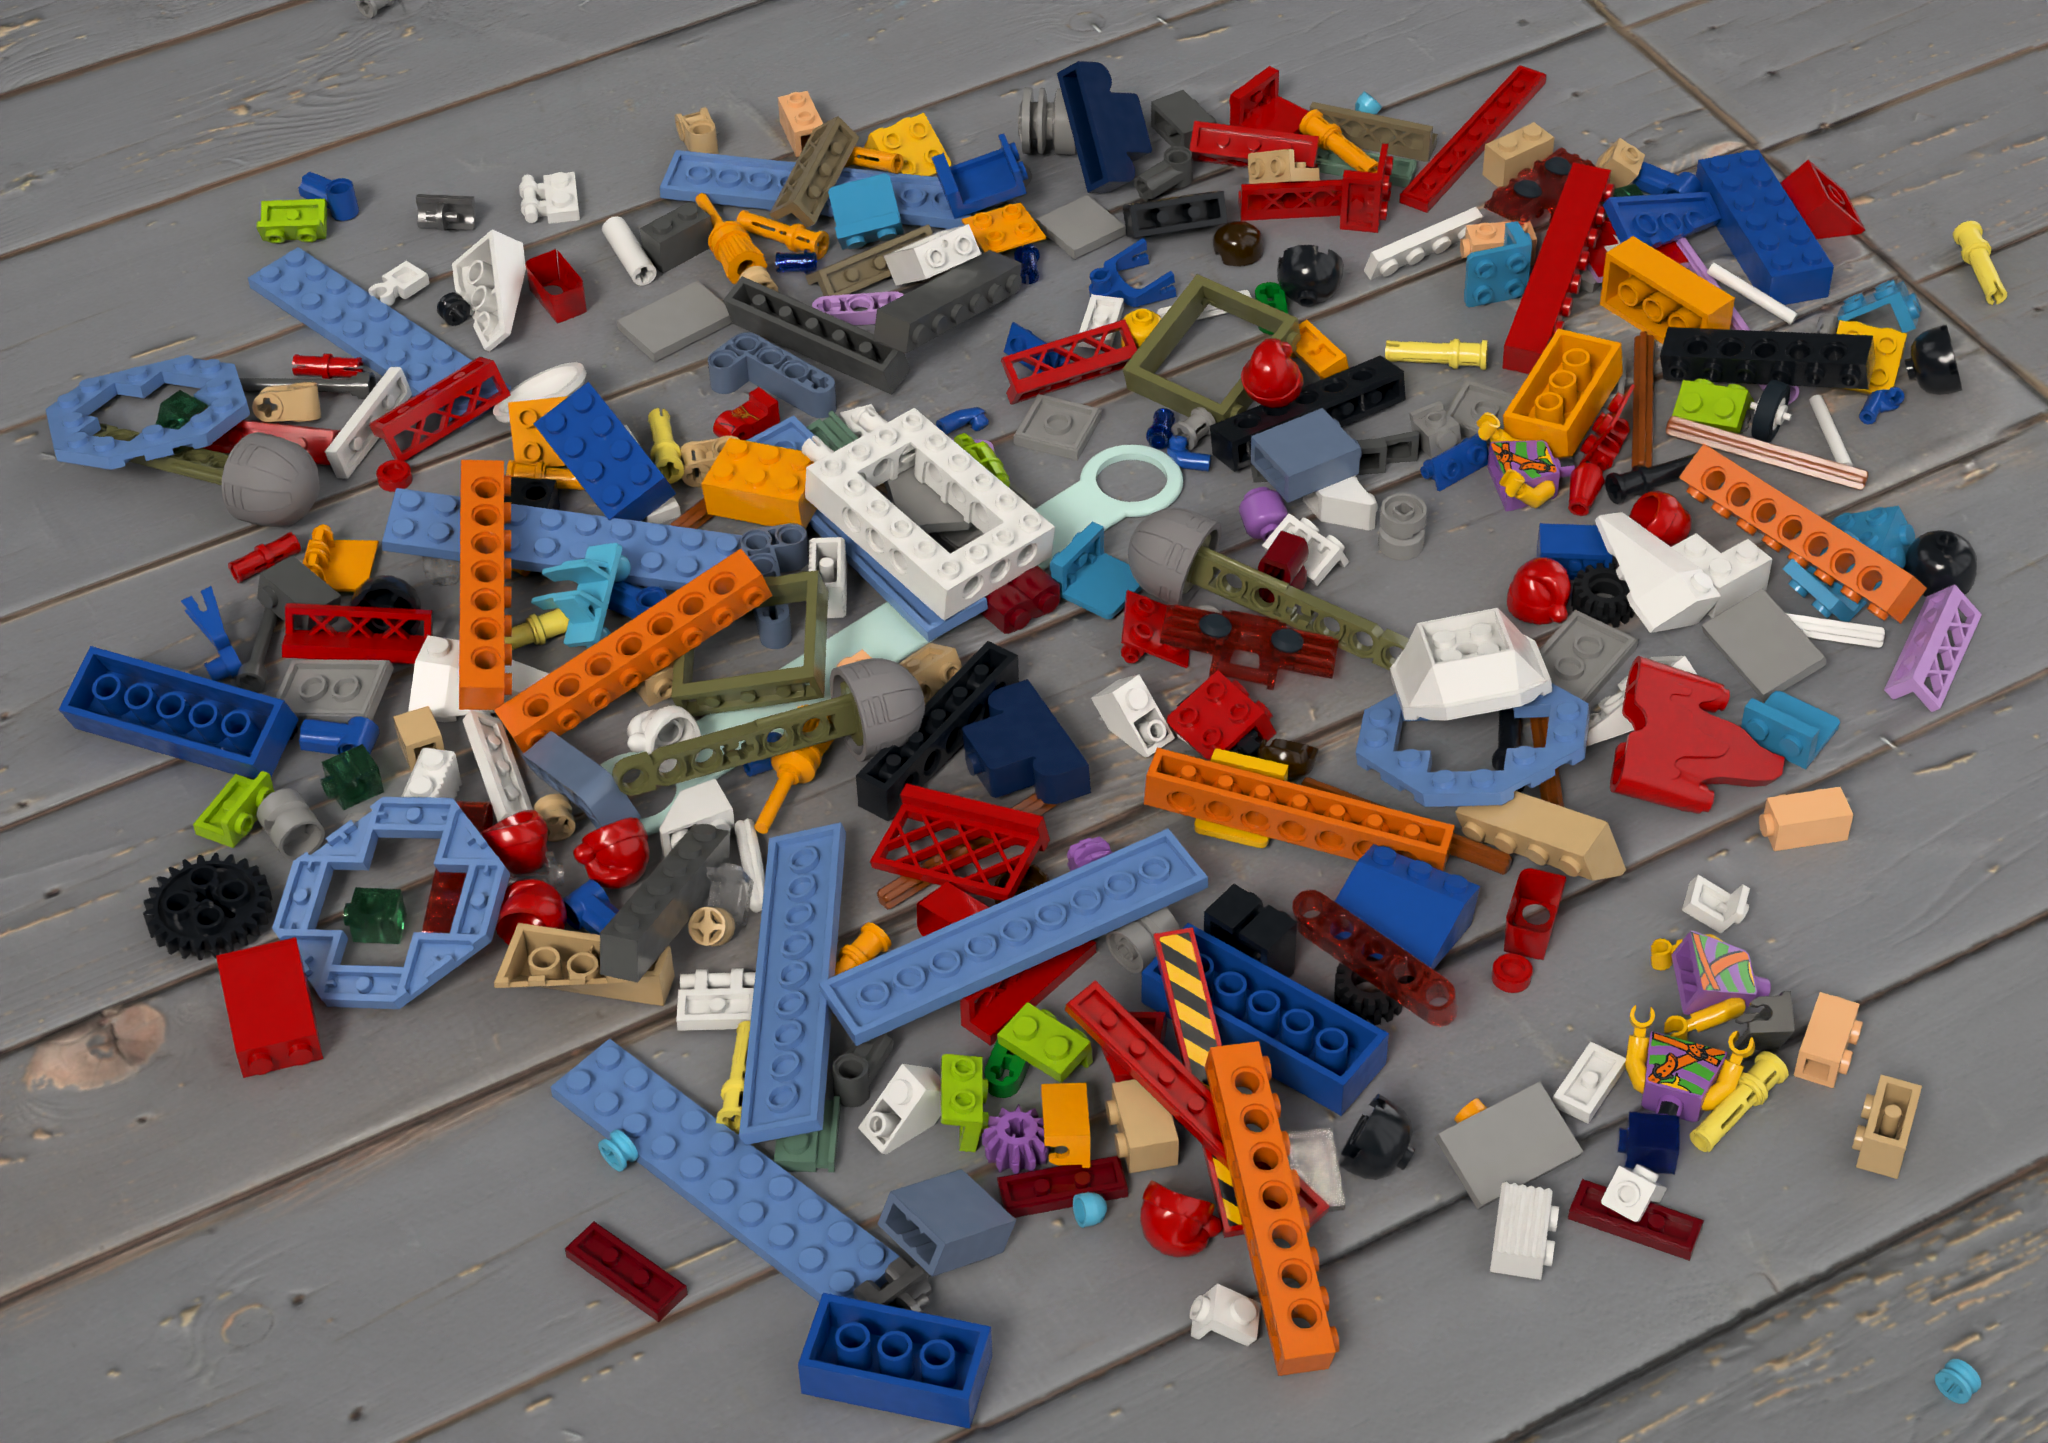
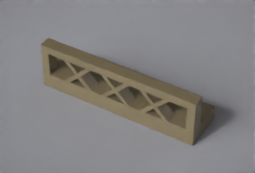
M1312 102L1310 105V111L1314 109L1319 110L1325 120L1330 124H1337L1341 128L1342 135L1362 149L1381 152L1382 143L1389 144L1388 154L1428 162L1437 145L1438 134L1433 133V126Z
M839 116L813 129L769 213L775 221L792 213L806 227L816 223L829 198V189L835 186L859 139V136Z
M929 224L808 274L805 277L809 285L818 282L824 296L850 294L892 276L884 255L933 234Z

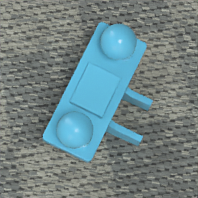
M618 543L589 546L585 559L565 561L561 565L542 570V575L554 582L570 580L578 584L577 590L533 597L531 601L532 604L543 610L559 608L565 614L569 622L564 644L568 647L586 646L588 649L611 634L610 630L603 625L614 582L625 580L631 571L630 562L625 556L621 555L622 546Z

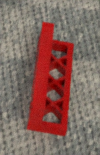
M1194 121L1189 150L1192 153L1193 161L1248 168L1249 153L1293 149L1295 162H1306V168H1318L1316 159L1320 139L1319 136Z
M1343 179L1241 184V191H1238L1241 221L1340 216Z
M1120 320L1002 357L1001 363L1010 383V387L1006 392L1010 404L1013 405L1035 398L1038 394H1048L1123 370L1124 366L1137 351L1126 320ZM1120 331L1125 346L1115 349L1104 344L1103 342L1107 334ZM1102 336L1101 339H1100V341L1094 339V338H1097V337ZM1085 342L1096 347V350L1092 357L1085 359L1073 353L1076 344ZM1100 350H1102V351L1105 352V353H1102V354H1099V355H1098V353H1099ZM1054 351L1066 358L1061 367L1053 368L1042 362L1045 354ZM1041 355L1040 358H1039V360L1033 358V357H1036V356ZM1069 359L1074 361L1073 363L1068 364ZM1024 361L1034 366L1035 369L1031 376L1018 379L1013 363ZM1039 369L1045 371L1037 374Z
M478 357L376 419L369 426L374 436L385 440L395 460L405 461L508 398L511 394L494 360ZM492 378L498 392L487 399L479 397L482 382ZM472 389V393H471V394L466 393V392H468L469 390ZM461 395L470 398L465 413L461 416L451 414L456 398ZM477 400L483 401V402L479 403L478 405H476ZM443 406H445V407H444V411L438 410V409L442 408ZM432 413L442 415L439 429L432 433L423 431L427 416ZM450 417L455 418L452 421L448 422ZM417 423L416 428L411 427L412 425ZM404 430L414 432L411 446L401 451L394 436Z
M244 419L211 445L203 447V449L230 453L242 438L251 433L260 432L297 443L311 455L316 464L331 465L325 450L341 430Z
M286 603L282 658L390 660L391 663L415 664V660L427 635L433 636L432 610ZM294 614L308 615L317 624L311 630H294ZM335 616L345 617L354 626L347 632H337L328 622ZM372 618H379L390 628L383 634L373 633L365 624ZM408 620L424 621V636L409 635L401 626Z
M1091 940L960 999L961 1026L992 1046L997 1041V1034L1027 1002L1036 1007L1096 953V942Z

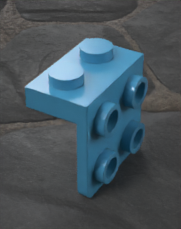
M883 173L833 186L829 189L828 194L836 223L835 231L842 250L847 248L857 249L870 242L878 240L887 241L894 239L897 235L904 234L892 181L888 174Z
M1518 221L1505 223L1504 246L1472 252L1467 256L1464 302L1467 307L1506 301L1523 296L1530 277L1532 240L1529 233L1524 232Z
M1889 280L1876 286V291L1864 297L1862 293H1858L1843 301L1844 305L1840 307L1837 315L1838 321H1848L1890 303L1902 332L1906 333L1916 329L1918 319L1921 317L1920 312L1922 308L1916 294H1909L1904 281L1895 284L1894 280Z
M1899 505L1887 508L1877 507L1870 511L1852 514L1843 513L1834 518L1831 523L1842 531H1850L1867 547L1902 569L1906 564L1908 548L1915 540L1914 529L1912 525L1907 523ZM1826 547L1825 549H1823L1822 552L1820 553V555H1821L1828 547Z
M1093 521L1082 532H1078L1073 537L1071 543L1061 552L1056 553L1050 562L1051 577L1060 584V597L1104 619L1114 618L1125 607L1127 590L1138 594L1143 589L1133 577L1129 564L1104 553V527Z
M1843 531V532L1847 533L1848 535H1850L1851 537H1853V538H1855L1856 540H1858L1859 542H1861L1862 544H1864V543H1863L1862 541H1860L1855 535H1853L1850 531ZM1791 559L1783 568L1793 578L1788 584L1803 598L1808 593L1816 598L1811 605L1827 619L1834 614L1839 620L1850 622L1867 603L1861 599L1857 604L1840 592L1843 586L1837 582L1829 586L1813 575L1816 569L1812 566L1805 570L1794 559ZM1852 564L1847 569L1846 573L1850 572L1854 568L1855 564ZM1882 581L1876 583L1873 590H1876L1881 585Z
M1775 691L1765 703L1751 698L1744 708L1741 728L1761 747L1785 757V760L1807 769L1838 730L1840 720L1782 691Z

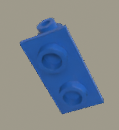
M1012 322L1004 353L1011 355L1046 344V342L1035 336L1030 330L1024 329L1017 323ZM1052 351L1045 354L1042 362L1057 368L1063 365L1066 357ZM1041 355L1036 356V357H1033V358L1039 360V358H1040ZM1024 361L1019 362L1028 369L1034 371V366ZM1039 369L1037 374L1045 371Z
M1477 433L1470 438H1465L1461 443L1438 456L1424 461L1423 466L1420 468L1422 476L1425 479L1431 478L1435 480L1437 491H1441L1488 465L1489 452L1486 440H1482Z

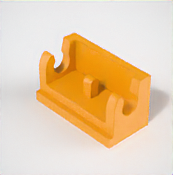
M1307 319L1299 324L1301 339L1296 345L1297 350L1291 355L1292 358L1298 356L1320 377V380L1349 369L1347 356Z
M1086 1083L1041 1084L1044 1146H1065L1068 1148V1151L1065 1153H1050L1048 1155L1049 1162L1055 1165H1082V1168H1090V1124Z

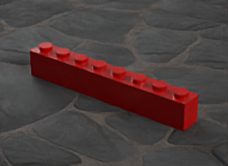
M1573 162L1505 341L1503 369L1529 374L1557 329L1564 330L1565 322L1562 321L1563 317L1569 318L1573 306L1571 295L1572 293L1578 294L1582 280L1580 271H1586L1590 259L1588 249H1594L1597 242L1599 230L1596 227L1597 225L1603 226L1606 211L1603 204L1609 197L1614 195L1615 184H1610L1611 170Z

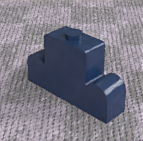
M1077 61L1059 71L1057 76L1087 192L1109 193L1134 179L1135 167L1133 162L1151 153L1152 146L1138 95L1135 93L1111 92L1112 78L1103 64Z
M1028 679L993 691L988 698L990 718L962 728L967 768L972 776H978L991 797L998 798L1033 785L1037 799H1041L1046 804H1059L1091 793L1089 764Z

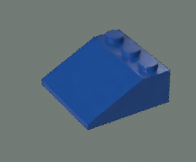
M1373 844L1356 863L1319 927L1318 935L1427 978L1471 926L1480 886L1467 881V879L1460 875H1451L1433 868L1427 862L1413 860L1400 855L1389 847Z

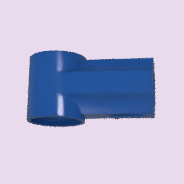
M1646 162L1642 163L1638 176L1632 182V186L1635 189L1650 195L1701 192L1702 190L1700 180L1694 174L1681 172L1679 175H1676Z
M308 172L302 177V182L298 187L301 197L306 199H325L327 208L330 209L331 216L335 220L346 221L358 215L359 207L352 181L345 178L330 180L312 172Z
M625 581L614 582L608 609L634 619L666 598L667 593L661 587L651 586L642 589Z
M361 716L351 718L347 724L304 719L300 727L299 744L301 750L335 754L349 765L361 766L368 761L379 737L380 729L372 720Z
M591 879L563 898L567 911L566 922L577 930L584 927L591 934L600 935V932L619 911L610 903L604 889Z

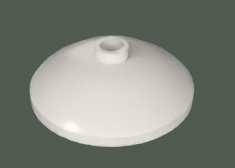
M578 362L561 364L540 372L510 390L511 396L496 404L493 408V414L498 421L510 424L508 402L570 396L583 386L587 372L584 366Z

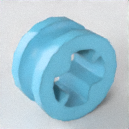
M618 1129L610 1133V1140L602 1139L598 1143L603 1158L612 1168L619 1172L626 1169L627 1161L634 1162L639 1157L635 1145L627 1135Z
M1960 1359L1949 1360L1945 1364L1944 1369L1940 1370L1935 1376V1382L1940 1392L1949 1400L1958 1404L1967 1403L1971 1399L1972 1394L1981 1387V1379L1972 1366Z

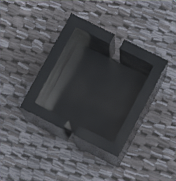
M1236 884L1231 885L1204 911V931L1252 958L1259 953L1261 956L1257 961L1288 978L1294 974L1297 921L1293 920L1286 912L1279 911L1269 904L1263 907L1262 900L1256 894L1247 892Z

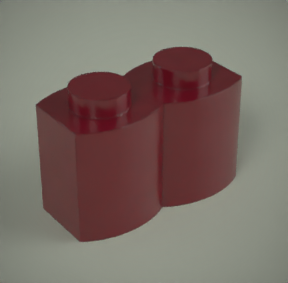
M1280 531L1260 560L1258 570L1282 580L1290 586L1303 590L1307 583V572L1304 564L1309 554L1305 538ZM1259 588V595L1262 600L1269 603L1274 602V595L1270 590Z
M1037 565L985 596L988 609L981 614L1004 634L1021 630L1027 626L1032 618L1041 617L1056 609L1060 603V584Z

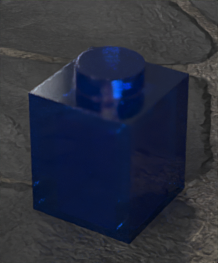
M1629 1112L1626 1128L1618 1129L1617 1153H1624V1167L1634 1170L1636 1164H1639L1655 1173L1675 1175L1680 1150L1679 1116Z

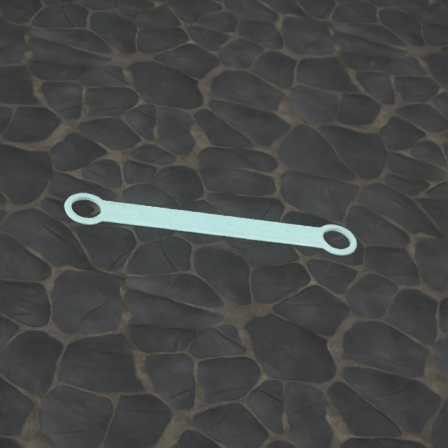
M1119 445L1097 453L1083 467L1080 481L1035 508L1039 514L1055 526L1052 556L1038 566L1043 570L1048 568L1053 556L1066 548L1071 543L1073 537L1078 532H1082L1092 521L1103 526L1104 531H1106L1126 517H1144L1169 507L1179 497L1183 488L1184 481L1180 467L1166 453L1144 445ZM1140 460L1158 467L1164 473L1167 483L1163 490L1152 498L1143 501L1127 502L1116 500L1103 493L1098 487L1096 480L1104 468L1115 462ZM885 602L827 639L824 698L708 714L697 720L700 734L703 736L793 710L798 706L801 707V705H811L831 699V671L837 667L841 660L846 657H852L862 649L872 658H882L899 663L932 641L928 642L888 602ZM804 654L780 669L803 666ZM778 728L771 732H778L783 736L784 729ZM740 741L738 748L735 750L741 749V744L745 741ZM713 749L701 750L695 761H707L713 754ZM628 752L608 759L600 764V766L612 775L613 768L618 761L639 753ZM735 767L675 784L676 794L670 805L656 815L640 819L647 835L659 832L660 826L680 791L712 779L717 780Z

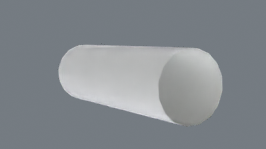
M622 217L609 218L604 223L602 232L636 285L643 286L651 283L656 277V268L628 224Z

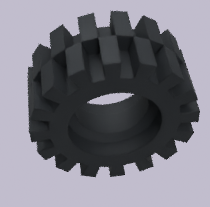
M1597 563L1596 569L1588 565L1585 567V572L1580 570L1574 579L1571 599L1572 611L1577 610L1607 625L1611 623L1613 628L1619 627L1620 621L1625 625L1629 622L1630 617L1633 618L1635 612L1626 597L1630 590L1626 581L1619 580L1615 570L1616 564L1609 563V568H1604L1603 563ZM1605 593L1610 594L1614 597L1604 598L1597 596L1595 594Z
M1356 951L1354 952V960L1348 955L1343 959V964L1339 963L1337 967L1334 987L1335 1004H1339L1340 1007L1366 1021L1367 1019H1373L1374 1025H1381L1382 1017H1384L1386 1022L1392 1021L1393 1014L1398 1016L1402 1012V1006H1405L1408 982L1407 976H1405L1406 970L1369 955L1363 956L1362 952ZM1363 982H1374L1386 989L1376 993H1369L1360 990L1356 985Z

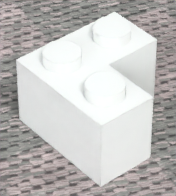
M1697 533L1672 546L1674 550L1701 568L1711 578L1714 587L1722 596L1707 613L1711 618L1716 617L1760 589L1767 590L1772 558L1749 539L1722 553Z

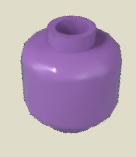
M1258 487L1246 493L1239 506V513L1246 533L1254 539L1262 538L1263 541L1268 539L1288 515L1282 496L1277 491L1270 490L1267 487Z

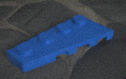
M1710 192L1609 197L1603 204L1620 243L1634 236L1654 249L1713 227L1722 219Z

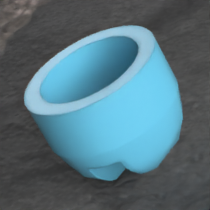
M1363 91L1355 103L1356 111L1375 115L1382 108L1365 91Z
M1086 1192L1074 1196L1073 1212L1078 1225L1081 1228H1085L1102 1222L1107 1212V1202L1101 1195L1095 1192Z

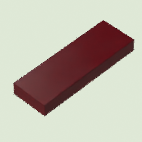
M1118 1155L1090 1160V1168H1082V1165H1062L997 1177V1187L1002 1207L1014 1218L1073 1207L1074 1196L1086 1192H1095L1101 1195L1105 1201L1128 1197V1186Z
M1582 1179L1569 1209V1220L1690 1261L1702 1231L1704 1220L1650 1202L1641 1220L1634 1222L1601 1203L1608 1187Z
M595 1221L565 1248L568 1259L657 1322H660L688 1295L685 1284Z

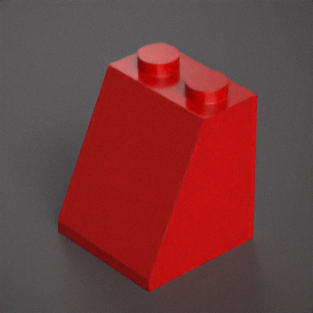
M296 937L216 955L234 1047L243 1078L263 1075L271 1071L296 1065H305L309 1062L323 1059L310 987Z

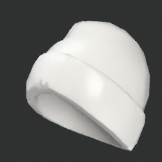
M672 705L658 710L644 711L632 718L627 728V735L629 736L627 745L632 752L647 751L648 754H651L657 748L701 736L697 721L691 713L680 706ZM665 760L660 765L659 772L671 771L676 766L677 760Z

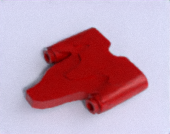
M1637 656L1633 661L1628 674L1622 714L1632 724L1634 731L1628 735L1626 742H1622L1616 747L1610 780L1611 792L1680 811L1700 814L1702 811L1707 813L1714 801V791L1708 789V784H1729L1746 787L1767 786L1782 775L1785 757L1761 747L1738 725L1707 713L1725 710L1729 701L1730 690L1725 689L1723 684L1642 656Z

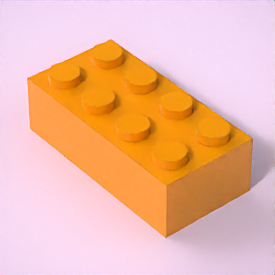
M1634 236L1606 253L1600 305L1641 331H1646L1648 335H1653L1654 339L1660 343H1664L1668 327L1730 330L1735 297Z
M1558 328L1503 414L1504 431L1516 439L1524 441L1543 440L1547 442L1554 458L1573 456L1623 374L1622 343Z

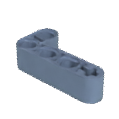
M751 332L739 333L713 351L708 357L710 385L716 393H733L750 381L812 417L827 418L830 411L835 413L837 410L835 381L832 376L757 334Z
M788 523L752 529L745 532L740 538L741 549L764 578L781 576L783 572L802 569L809 562L807 531L799 524ZM788 604L753 609L759 638L763 646L769 649H781L790 644L792 630Z
M548 732L522 754V758L529 768L541 780L581 808L596 829L625 818L641 819L639 812L627 795L619 790L613 776L554 732Z

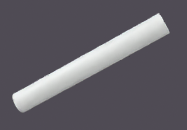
M1713 263L1707 271V274L1788 324L1792 325L1796 320L1798 313L1718 264Z
M1821 395L1812 396L1809 402L1835 461L1853 467Z

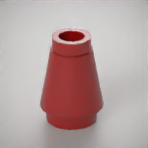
M1581 463L1571 472L1568 509L1574 515L1585 516L1589 513L1591 506L1605 483L1601 468L1591 463Z

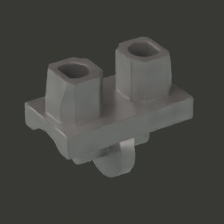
M418 194L416 196L418 227L437 228L442 231L447 229L474 230L476 228L474 196Z
M900 1256L891 1262L885 1270V1278L890 1283L881 1290L872 1280H866L855 1288L854 1297L857 1300L922 1312V1309L930 1304L928 1296L932 1294V1288L928 1281L929 1273L919 1264L914 1266Z

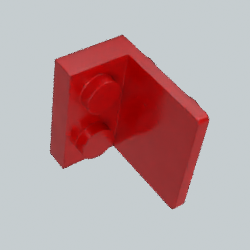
M1382 143L1377 173L1344 170L1340 229L1378 233L1380 220L1386 221L1388 201H1390L1392 189L1390 176L1392 175L1394 156H1388L1389 144Z

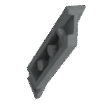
M1418 431L1376 439L1357 440L1362 451L1359 474L1357 475L1385 473L1386 463L1417 461ZM1251 465L1253 482H1268L1263 477V475L1253 465Z

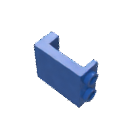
M1004 133L998 135L1001 144L999 150L949 167L944 153L932 157L940 185L954 219L1027 194L1023 183L1024 180L1028 179L1023 161H1020L1015 143L1009 144Z

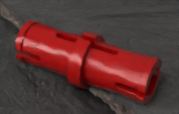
M327 353L323 354L322 357L295 354L292 365H298L297 368H292L294 376H322L323 379H331L332 377L351 378V376H356L358 372H363V369H357L358 366H363V361L360 357L341 358Z
M289 532L271 543L255 546L254 551L229 562L228 568L233 578L237 580V583H241L282 560L300 553L301 546L296 536Z

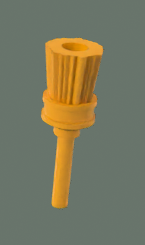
M705 193L697 195L695 201L698 206L711 215L713 230L708 237V246L715 258L722 263L729 281L732 284H736L740 275L752 266H762L766 269L767 263L763 256L764 254L752 243L745 228L736 221L724 222Z
M813 718L808 720L804 724L802 731L811 732L815 730L819 725L820 719ZM834 740L771 757V764L777 773L778 780L754 825L756 831L762 834L768 833L791 786L797 783H808L813 780L816 770L822 762V756Z

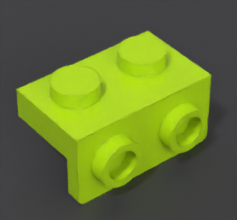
M325 199L261 201V221H257L256 228L262 240L270 243H282L285 240L314 242L317 239H326L327 202Z
M1696 379L1695 382L1683 380L1672 416L1740 433L1746 411L1751 409L1750 405L1754 400L1750 392L1741 385L1728 384L1725 387L1715 385L1706 379Z
M261 771L254 780L235 773L194 822L195 834L234 848L244 836L249 834L253 824L257 821V810L263 799L275 792L270 773Z
M1028 1002L997 1034L998 1044L1060 1083L1079 1064L1088 1068L1093 1063L1091 1041L1082 1031L1076 1028L1070 1029L1059 1022L1050 1011L1046 1009L1040 1010Z
M943 1054L941 1058V1123L959 1126V1151L976 1152L979 1137L984 1133V1129L988 1128L989 1120L988 1112L983 1111V1104H986L988 1095V1079H983L982 1057Z

